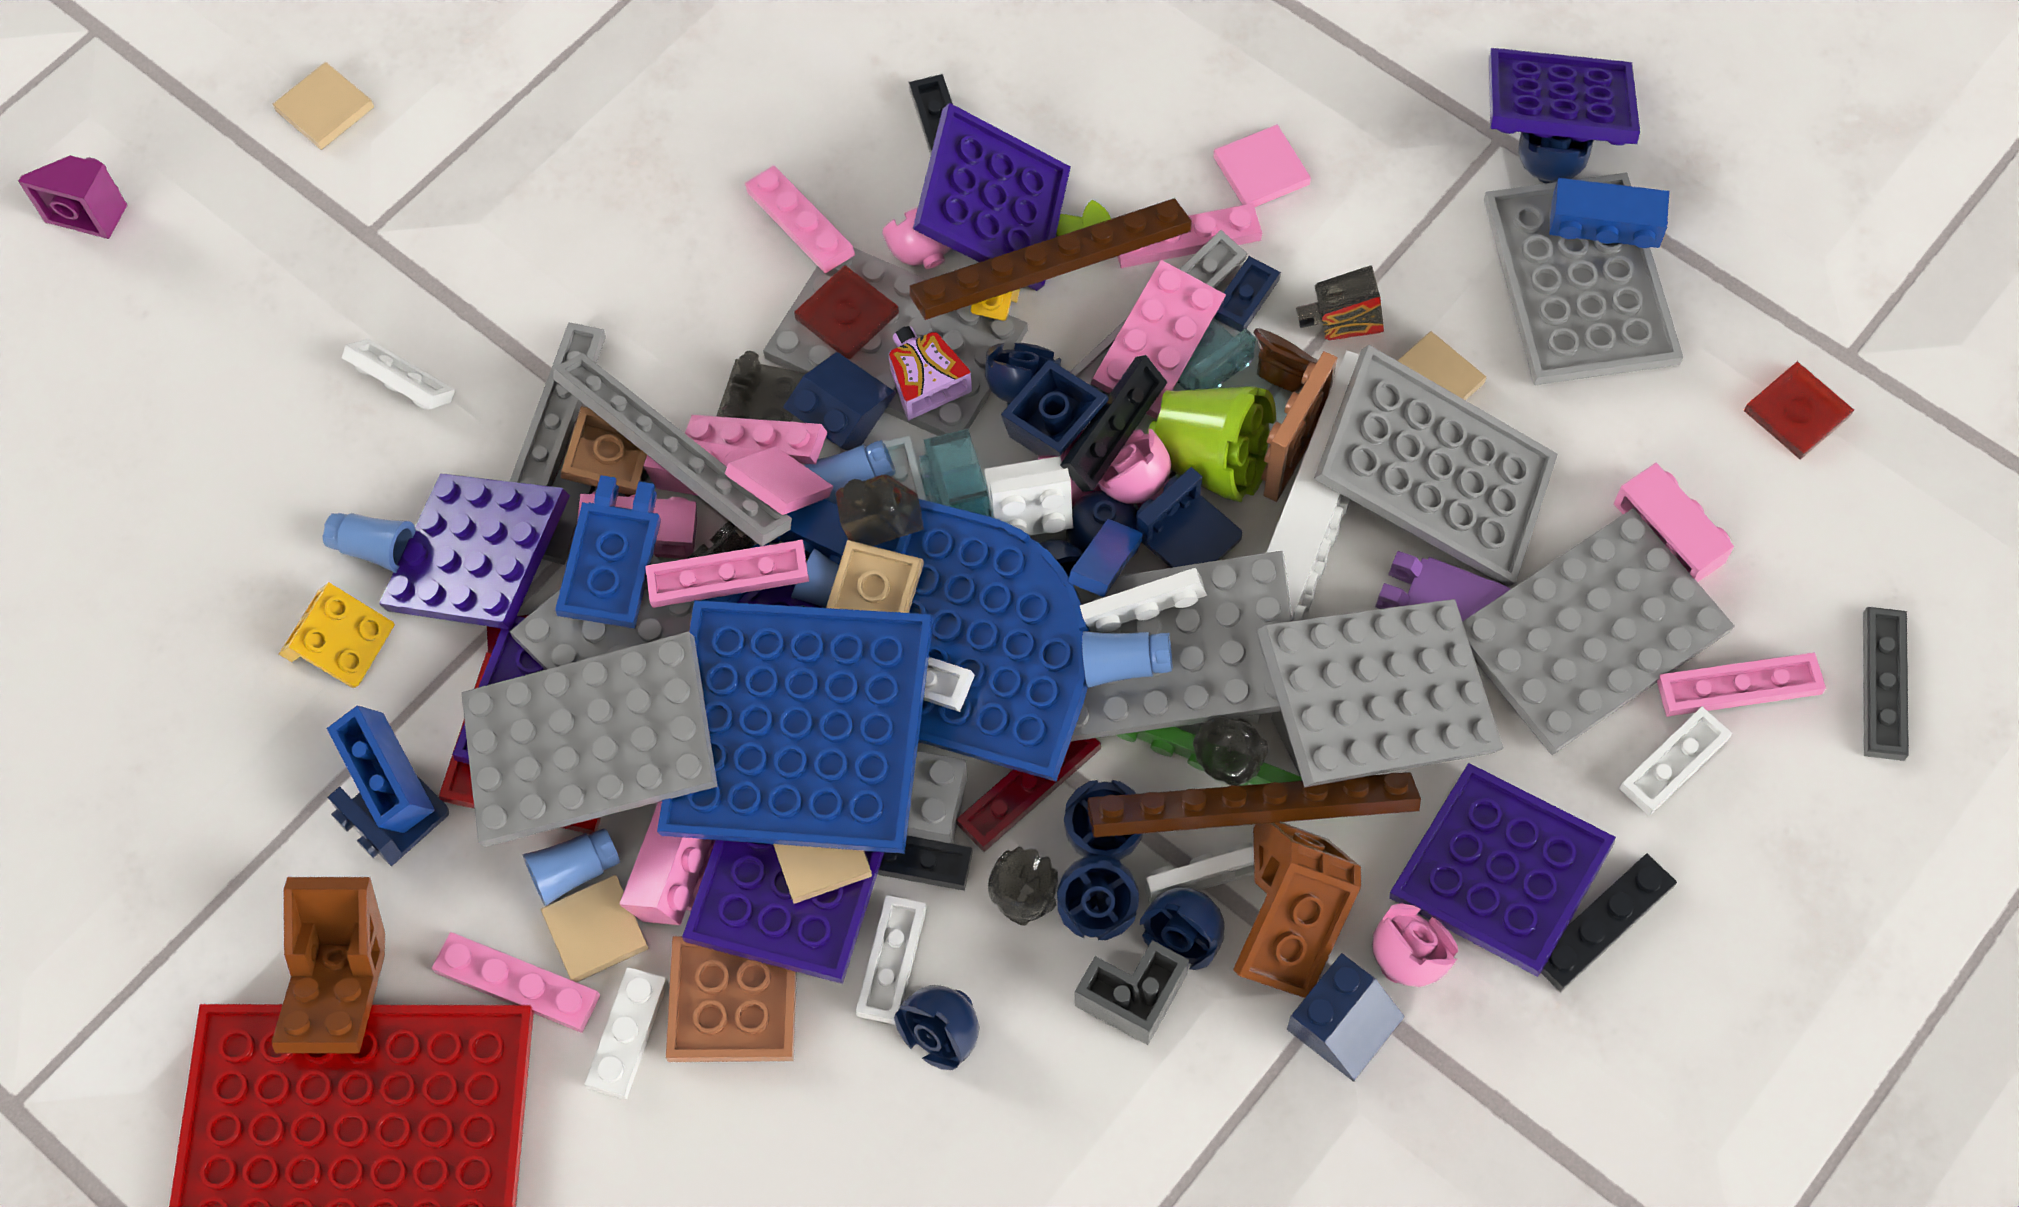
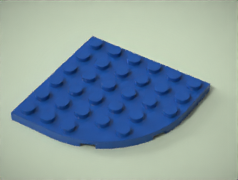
M914 498L895 549L897 553L921 558L924 561L909 613L932 615L933 627L929 657L971 670L975 675L960 712L923 700L918 742L1056 782L1088 689L1083 664L1082 635L1083 631L1090 632V629L1082 616L1080 605H1083L1077 589L1068 582L1069 576L1053 555L1021 529L986 515Z

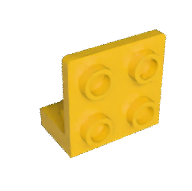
M328 582L317 591L278 655L290 662L302 657L351 688H356L395 624L390 619Z

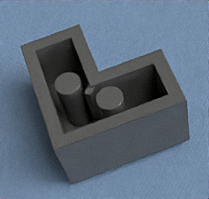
M1152 940L1133 975H1130L1095 956L1075 990V1006L1149 1045L1187 976L1189 959Z

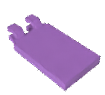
M1397 551L1388 575L1411 584V587L1407 594L1401 588L1384 583L1375 607L1385 609L1455 599L1463 622L1512 588L1429 557L1428 560L1422 558L1420 562L1415 556Z

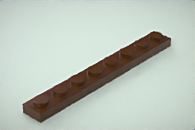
M1173 198L909 285L910 297L923 318L927 320L1191 232L1192 220L1177 200Z
M1411 772L1370 775L1304 787L1303 781L1271 782L1267 784L1232 785L1217 788L1088 798V814L1093 837L1414 812L1420 811L1421 797Z

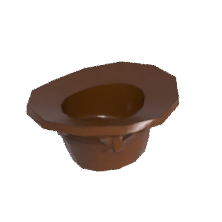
M1256 328L1253 333L1257 338L1259 347L1257 375L1272 385L1298 393L1304 386L1301 380L1310 362L1316 364L1318 359L1310 356L1295 344L1275 333Z

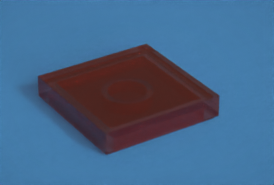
M844 265L795 310L794 315L797 321L835 351L850 360L899 314V306Z
M1797 361L1746 405L1744 412L1801 460L1851 417L1854 409Z

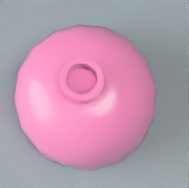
M917 207L904 213L906 220L898 226L895 220L889 222L883 228L882 234L892 254L902 263L911 266L924 265L925 269H931L945 261L943 255L948 253L951 248L913 230Z
M1141 429L1134 430L1099 481V487L1114 500L1125 504H1136L1149 499L1154 500L1162 494L1170 474L1171 459L1162 440L1153 429H1148V434H1145Z
M1399 903L1389 908L1373 933L1372 947L1376 961L1386 978L1395 983L1422 987L1437 982L1449 971L1457 960L1454 959V956L1458 952V946L1451 933L1441 922L1434 917L1426 921L1417 915L1421 909L1413 905Z

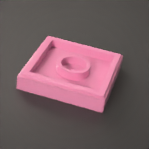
M1278 124L1214 150L1215 161L1242 205L1253 203L1254 207H1257L1310 185L1311 177Z
M776 446L729 462L725 471V475L781 515L830 497L833 485Z

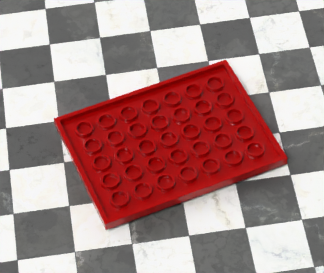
M199 1004L169 1207H516L534 1016L531 1005H372L360 1053H275L272 1039L283 1004Z

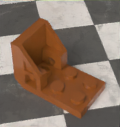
M1283 822L1255 824L1253 828L1255 884L1267 896L1233 970L1240 977L1305 998L1317 984L1360 891L1361 866L1327 838Z
M287 877L283 889L284 956L291 978L272 1039L275 1053H360L385 957V930L371 878Z

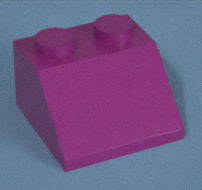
M70 155L21 175L18 180L45 223L109 239L127 207L126 201L121 195L118 186L109 175L106 166L99 160L90 157L83 159Z

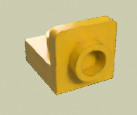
M1020 289L972 304L971 313L1006 321L1011 302L1017 303Z

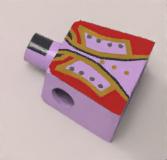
M911 326L903 327L895 332L893 340L897 348L888 353L890 370L908 421L972 392L970 370L938 333L931 332L918 338Z

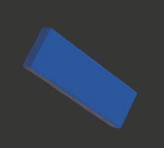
M1107 519L1072 568L1068 582L1105 597L1139 547L1144 533Z

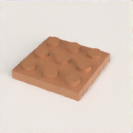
M1323 351L1316 364L1313 362L1309 363L1301 380V383L1304 384L1300 393L1293 392L1288 399L1284 409V413L1287 414L1282 424L1275 422L1267 438V443L1270 444L1264 458V462L1267 465L1261 477L1262 480L1266 481L1264 497L1275 502L1279 500L1304 456L1332 388L1338 357Z
M672 936L666 1045L667 1061H794L797 972L684 942L682 936Z

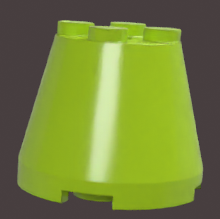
M1253 386L1180 391L1166 390L1162 397L1157 421H1152L1148 429H1153L1166 447L1171 459V471L1183 475L1192 467L1202 476V487L1225 499L1242 502L1246 494L1254 496L1263 481L1261 477L1267 465L1264 462V458L1268 450L1269 423L1274 424L1276 422V406L1273 395L1269 390Z

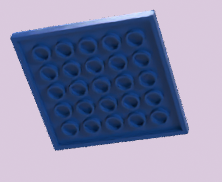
M694 600L689 632L695 638L718 787L662 800L657 832L661 836L904 854L932 636V615Z

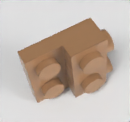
M581 406L561 470V478L597 487L600 475L615 477L617 480L616 485L619 486L618 493L631 496L636 494L638 482L641 481L643 471H645L644 463L647 454L590 408Z

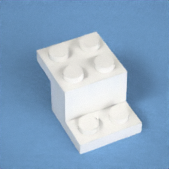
M1061 457L984 469L988 516L1021 529L1029 536L1047 532L1057 533L1064 529L1073 528L1071 480L1068 468L1063 469L1060 466L1062 463Z

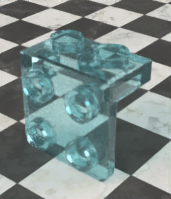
M1213 318L1177 383L1184 390L1219 388L1225 381L1247 368L1253 361L1256 337L1247 328L1233 337Z

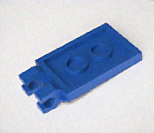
M600 475L594 503L582 502L555 611L557 616L635 629L647 581L645 566L651 564L661 522L658 513H653L657 492L654 491L655 485L653 483L639 481L633 501V508L615 507L619 492V486L616 485L617 480L615 477Z

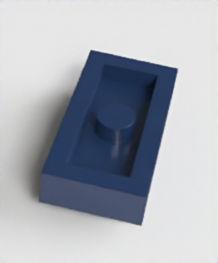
M1249 256L1223 292L1226 296L1214 319L1244 333L1279 282L1281 272Z

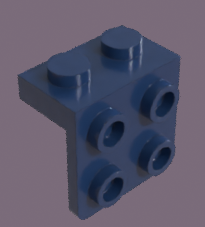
M1192 467L1181 476L1179 474L1173 476L1165 485L1163 493L1155 500L1149 499L1143 503L1136 514V530L1144 533L1141 542L1170 568L1221 560L1242 539V530L1200 495L1202 476Z
M418 777L435 811L407 832L401 833L378 828L360 792L352 799L339 786L327 797L336 808L331 815L347 832L354 828L361 835L357 840L359 845L372 858L379 854L391 867L449 815V808Z

